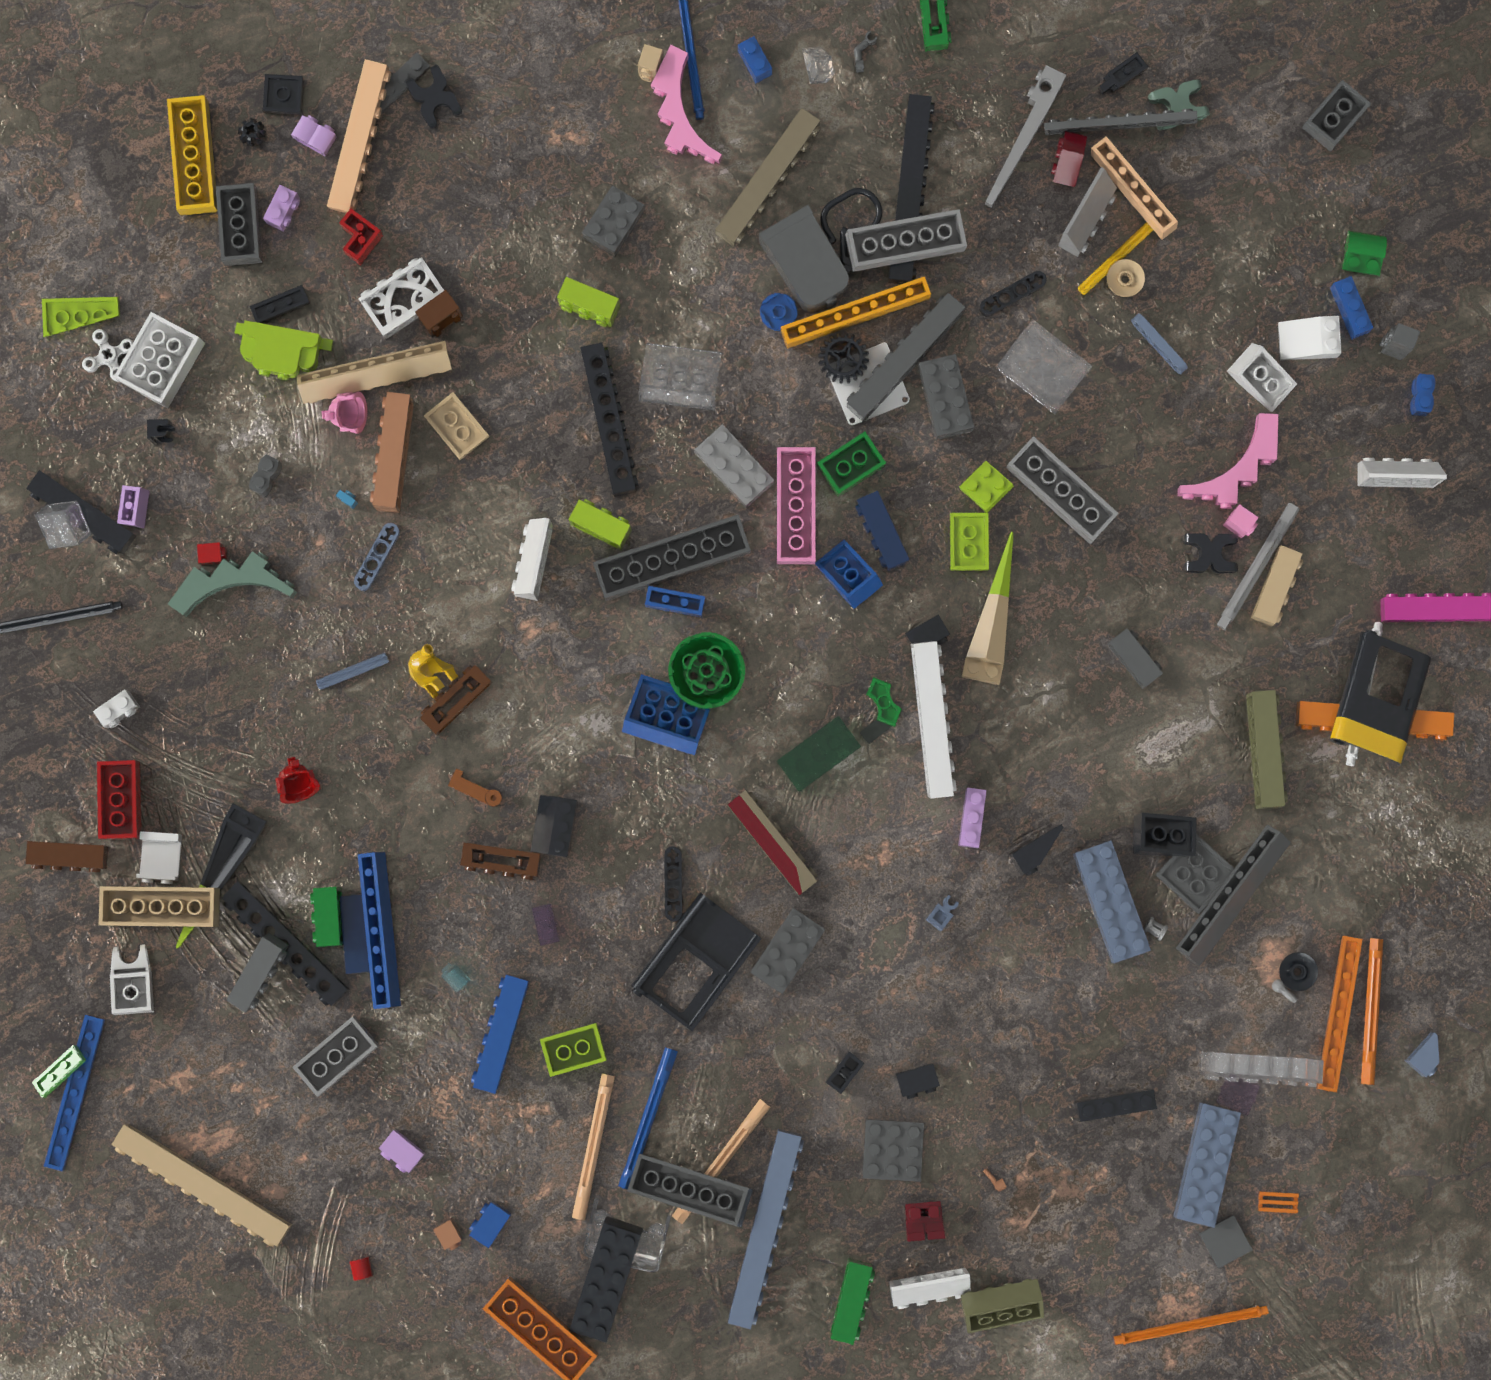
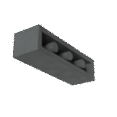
M271 933L263 936L226 1001L245 1013L251 1009L254 1010L260 1002L259 996L264 994L269 987L267 982L277 973L278 963L282 962L286 957V949L289 945Z

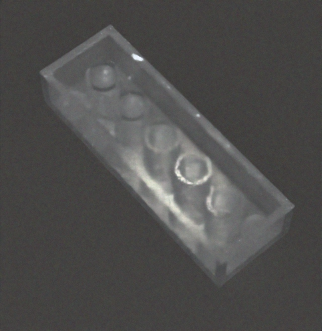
M1200 1051L1199 1074L1204 1075V1079L1219 1080V1077H1224V1080L1239 1082V1078H1243V1082L1258 1083V1079L1263 1080L1262 1083L1278 1084V1081H1282V1084L1297 1086V1082H1301V1086L1317 1087V1083L1323 1084L1324 1060Z

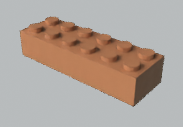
M387 392V396L383 397L382 408H385L384 416L380 418L382 435H378L377 441L380 451L375 456L377 472L373 473L375 489L371 491L370 502L373 503L377 511L400 513L414 400L410 394Z

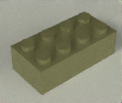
M1026 1279L1020 1283H1007L1001 1287H988L982 1291H969L961 1295L962 1311L968 1334L1044 1318L1043 1298L1038 1279Z

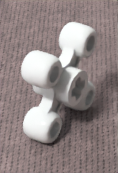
M102 329L95 330L92 338L100 346L99 354L95 357H86L82 362V366L85 371L92 373L99 366L107 365L110 368V377L114 381L119 382L113 378L119 368L118 361L122 355L128 353L129 349H126V346L128 344L132 346L134 341L124 339L120 345L114 347L109 344V337L106 331ZM111 352L113 356L107 358L106 355Z

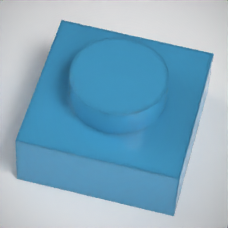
M339 490L336 494L339 500L352 509L358 504L354 500L356 496L348 490L345 493Z

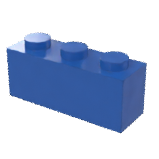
M1352 276L1333 283L1330 290L1351 340L1369 333L1373 326Z
M648 586L645 607L702 618L705 596Z

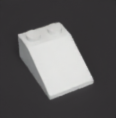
M1321 316L1278 322L1280 360L1337 358L1341 354L1339 316Z
M1251 343L1227 370L1239 385L1270 412H1273L1297 385L1263 346Z

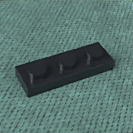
M300 285L249 307L257 323H264L308 305L310 301L303 285Z

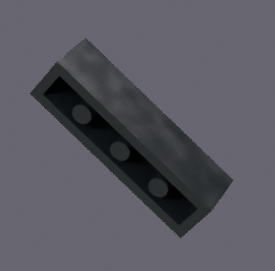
M1154 1089L1075 1101L1079 1122L1157 1109Z

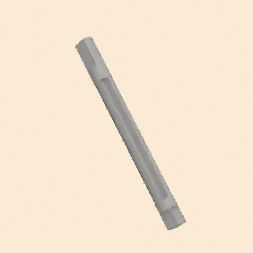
M1291 503L1287 504L1222 612V617L1217 623V626L1226 631L1231 621L1235 619L1298 514L1299 507Z

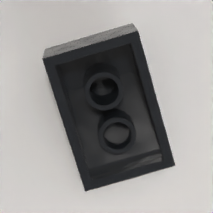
M1153 813L1135 815L1133 854L1148 856H1196L1197 817Z
M1062 824L1009 855L1020 875L1026 874V876H1029L1038 871L1037 866L1042 863L1064 828Z

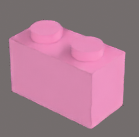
M1239 504L1232 511L1223 526L1238 535V537L1243 538L1245 535L1249 536L1258 525L1256 523L1258 517Z

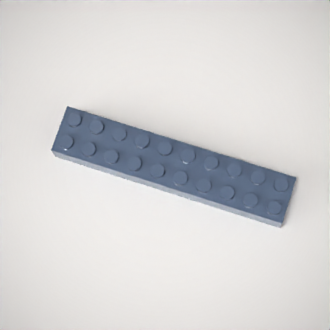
M778 1129L730 1309L729 1324L751 1329L752 1325H756L758 1318L756 1307L757 1305L761 1306L763 1299L761 1288L762 1286L766 1287L769 1273H766L767 1267L771 1268L774 1254H771V1250L776 1248L779 1235H776L777 1228L781 1229L784 1216H781L782 1209L786 1210L789 1201L786 1193L787 1190L791 1191L794 1182L791 1174L792 1171L796 1172L799 1163L796 1155L797 1152L801 1153L804 1144L800 1134Z

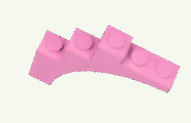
M670 45L651 84L654 90L653 93L660 97L666 95L658 112V117L661 118L660 122L668 126L673 124L664 144L668 147L667 150L677 155L678 152L683 154L685 148H688L687 152L694 156L700 154L705 157V161L713 165L715 162L720 164L723 158L722 154L709 147L696 134L685 115L681 84L689 55L687 52Z
M1259 413L1256 416L1255 429L1250 445L1241 460L1233 468L1208 482L1196 485H1180L1178 496H1183L1182 499L1192 500L1194 497H1202V500H1213V498H1216L1215 505H1220L1222 509H1231L1232 506H1235L1238 499V484L1241 487H1252V484L1257 482L1258 462H1260V465H1272L1277 460L1278 414Z

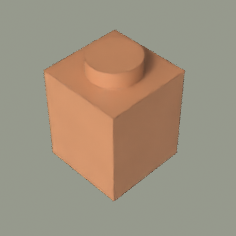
M453 1219L433 1229L444 1250L449 1248L452 1251L461 1245L460 1241L463 1240V1237Z

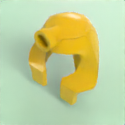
M425 644L421 650L412 654L408 662V668L414 681L428 691L430 696L435 699L438 696L437 691L445 686L437 676L433 675L445 672L450 681L456 679L458 675L452 664L437 658L435 653H433V647L430 644Z

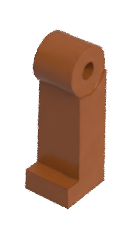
M456 768L448 784L449 787L492 807L501 804L502 795L499 791L487 790L462 778L464 772Z

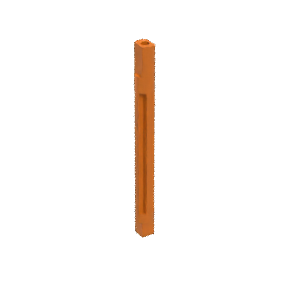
M1370 938L1361 1072V1084L1375 1085L1383 939Z

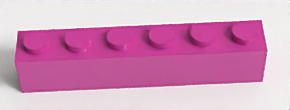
M1414 593L1405 594V597H1398V594H1386V597L1381 599V622L1491 621V593H1482V596H1475L1474 593H1464L1463 596H1455V593H1445L1444 597H1436L1435 593L1424 594V597H1417V594Z

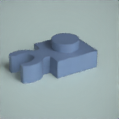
M950 895L944 898L943 906L938 903L926 918L939 931H942L954 916L950 911L957 908L959 904L955 902L953 906H950L948 904Z

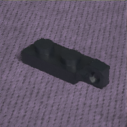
M1136 52L1109 71L1103 78L1105 82L1099 86L1098 90L1102 95L1110 89L1113 92L1119 90L1145 71L1148 65Z

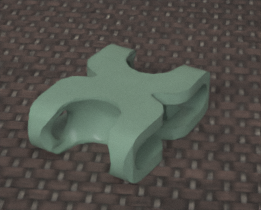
M1200 80L1182 83L1178 87L1177 92L1170 87L1155 90L1148 95L1151 104L1162 103L1168 110L1174 112H1182L1183 109L1197 111V121L1203 120L1210 115L1208 107H1195L1189 101V96L1201 89ZM1177 125L1157 126V129L1159 131L1166 130Z

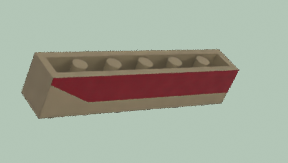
M745 790L727 804L728 807L800 896L817 882L815 878L818 875L811 867L808 869L804 865L806 860L800 852L796 854L793 851L792 847L794 845L789 838L781 836V828L776 822H770L767 818L770 814L764 807L759 808L755 803L758 801L752 792L747 793Z

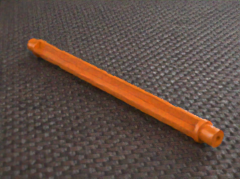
M1256 1306L1235 1312L1121 1333V1335L1113 1336L1115 1345H1126L1127 1343L1239 1320L1260 1318L1262 1315L1269 1313L1267 1306Z

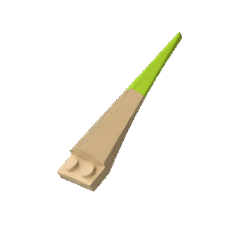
M1013 531L1008 538L966 655L962 672L963 678L995 685L1000 684L1005 656Z

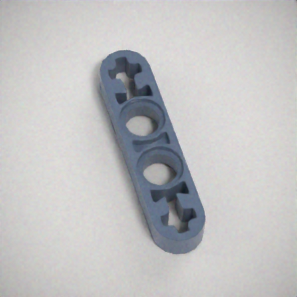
M1138 313L1131 319L1135 328L1178 374H1182L1188 368L1184 360L1141 314Z
M394 523L384 525L356 574L354 584L359 590L366 591L370 589L399 538L400 530ZM392 527H394V531L396 534L390 535L388 540L392 542L389 544L387 541L382 540L381 538L384 536V538L386 539L388 536L386 530L392 529ZM381 543L387 546V550L383 554L378 553L376 550L377 546ZM369 561H377L378 566L375 570L367 568ZM366 570L369 574H373L372 577H370L369 575L367 576L366 581L368 582V584H363L362 587H360V582L358 580L364 579L366 575L362 572Z

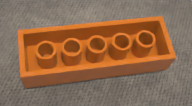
M511 1277L505 1281L483 1307L486 1313L563 1380H578L598 1356L596 1350L575 1332L569 1331L570 1328Z

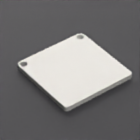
M885 342L864 350L869 351V355L865 357L869 359V363H863L867 366V370L860 369L863 372V376L861 377L856 374L857 381L850 377V384H847L846 379H843V384H840V378L832 382L849 425L853 426L862 421L847 409V398L852 392L856 393L860 389L859 385L865 378L869 379L873 375L872 371L878 364L882 365L886 361L885 357L890 352V349ZM858 353L851 355L853 358H855L856 361L859 362L860 358ZM847 357L840 360V366L845 360L848 361ZM837 361L830 364L834 370L837 367ZM845 366L841 372H849L855 366ZM903 381L867 420L909 403L910 398ZM906 397L908 401L903 402L902 399ZM854 418L855 423H850L849 420Z

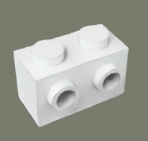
M124 689L93 712L103 727L112 729L119 725L123 718H128L137 712L136 709L140 706L130 691Z

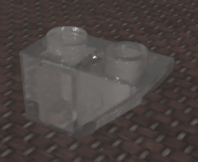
M821 46L804 47L802 51L810 84L828 83L835 74L831 55Z

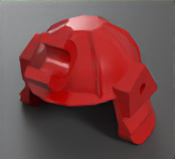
M296 757L287 758L288 765L280 772L279 777L275 778L278 794L280 793V802L285 804L298 803L315 795L320 789V784L315 779L313 770H307L305 766L299 764V760H296Z

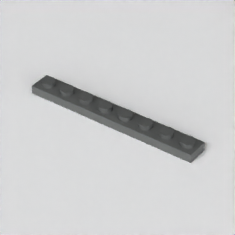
M1183 109L1182 112L1166 110L1162 114L1145 112L1143 115L1137 116L1134 113L1125 114L1124 117L1107 115L1105 118L1099 119L1098 117L1091 116L1087 117L1086 120L1069 118L1067 121L1062 122L1053 119L1049 120L1048 123H1044L1045 135L1065 134V131L1081 133L1197 123V111H1193V109Z

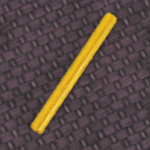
M1146 222L1078 286V291L1082 295L1087 294L1107 275L1110 267L1115 262L1125 258L1153 231L1151 226Z

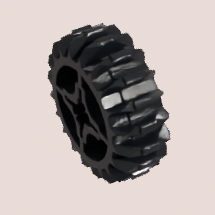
M837 333L836 340L831 335V343L825 340L824 345L826 347H820V351L823 353L818 354V358L824 360H820L818 364L819 366H824L821 369L822 373L828 371L826 378H830L833 375L832 382L840 378V384H843V379H846L847 384H850V377L857 381L856 374L861 377L863 376V372L860 369L867 370V366L863 363H869V359L865 358L869 355V351H863L866 348V344L859 346L862 341L860 338L856 342L854 341V334L849 339L848 333H844V338H841V334ZM846 344L843 350H832L835 346ZM852 347L859 354V362L850 355ZM847 351L848 361L845 360L840 366L841 358L839 356L845 355ZM828 355L837 361L835 370L828 362ZM845 366H855L849 372H841Z

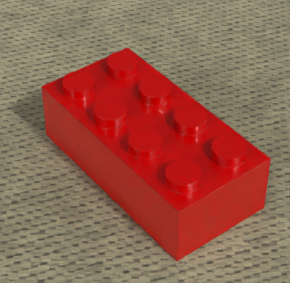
M139 761L97 762L98 839L140 838L141 787Z

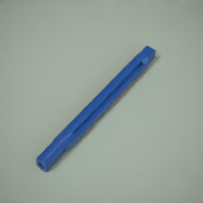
M667 1047L664 1049L640 1125L618 1185L623 1189L628 1190L638 1155L643 1154L666 1083L678 1053L676 1050Z

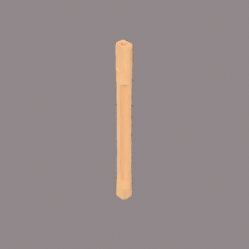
M608 1074L601 1075L580 1183L577 1190L572 1218L578 1220L586 1219L607 1110L615 1076Z
M759 1099L704 1174L718 1177L749 1134L752 1133L771 1108L768 1104ZM677 1208L672 1217L683 1224L691 1212Z

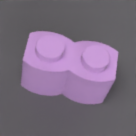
M302 115L291 134L292 138L326 156L336 139V134L333 133L335 130L328 125L323 127L317 124L318 120L310 115L308 117Z

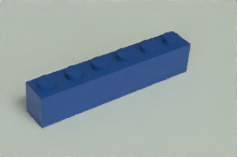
M511 975L501 978L499 984L501 993L499 997L496 996L493 1004L496 1010L494 1015H490L487 1025L490 1026L489 1034L485 1033L482 1045H485L483 1053L480 1052L477 1058L479 1068L472 1075L471 1082L474 1083L473 1088L494 1094L497 1093L529 985L528 980Z

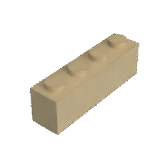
M1282 545L1277 548L1251 615L1252 619L1269 626L1280 622L1283 614L1280 610L1282 605L1287 604L1290 596L1287 592L1289 587L1293 588L1296 581L1294 574L1296 570H1300L1303 563L1301 559L1302 553Z

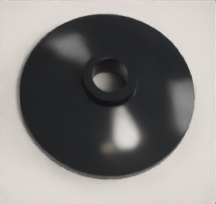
M1295 952L1282 960L1279 967V976L1287 988L1294 991H1304L1312 987L1316 982L1318 967L1311 956ZM1296 968H1299L1301 971L1298 976L1294 974Z

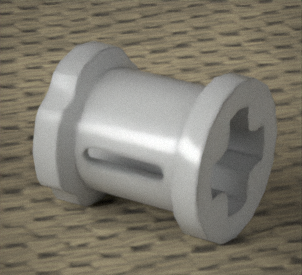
M1150 917L1143 930L1145 933L1149 932L1156 936L1157 940L1161 941L1168 926H1163L1156 922L1153 917Z

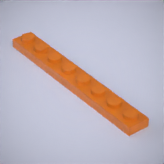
M1342 936L1316 1089L1337 1092L1363 939Z

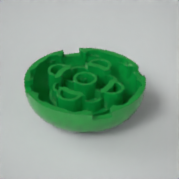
M702 632L685 638L674 649L668 666L669 680L675 693L687 704L702 709L717 708L731 701L740 691L745 678V664L740 650L731 640L717 633ZM705 656L707 660L705 663H700L698 658ZM716 665H722L723 671L717 672L715 670ZM709 670L710 674L706 676L703 674V671ZM694 672L698 675V678L691 680L689 675ZM707 682H714L715 687L713 689L707 688Z

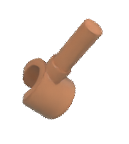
M987 1168L983 1171L997 1191L1006 1189L1003 1179L996 1181Z

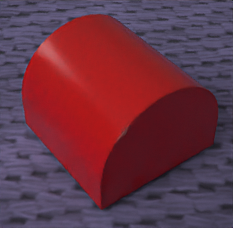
M369 1256L349 1261L354 1281L373 1276Z

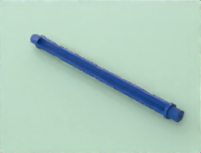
M678 0L685 50L689 55L687 64L694 106L693 112L695 113L696 120L704 119L703 112L705 110L702 102L688 0Z

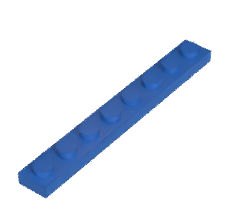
M85 1015L77 1047L86 1061L67 1079L44 1167L64 1171L105 1019Z

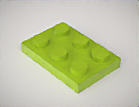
M950 513V571H988V513Z

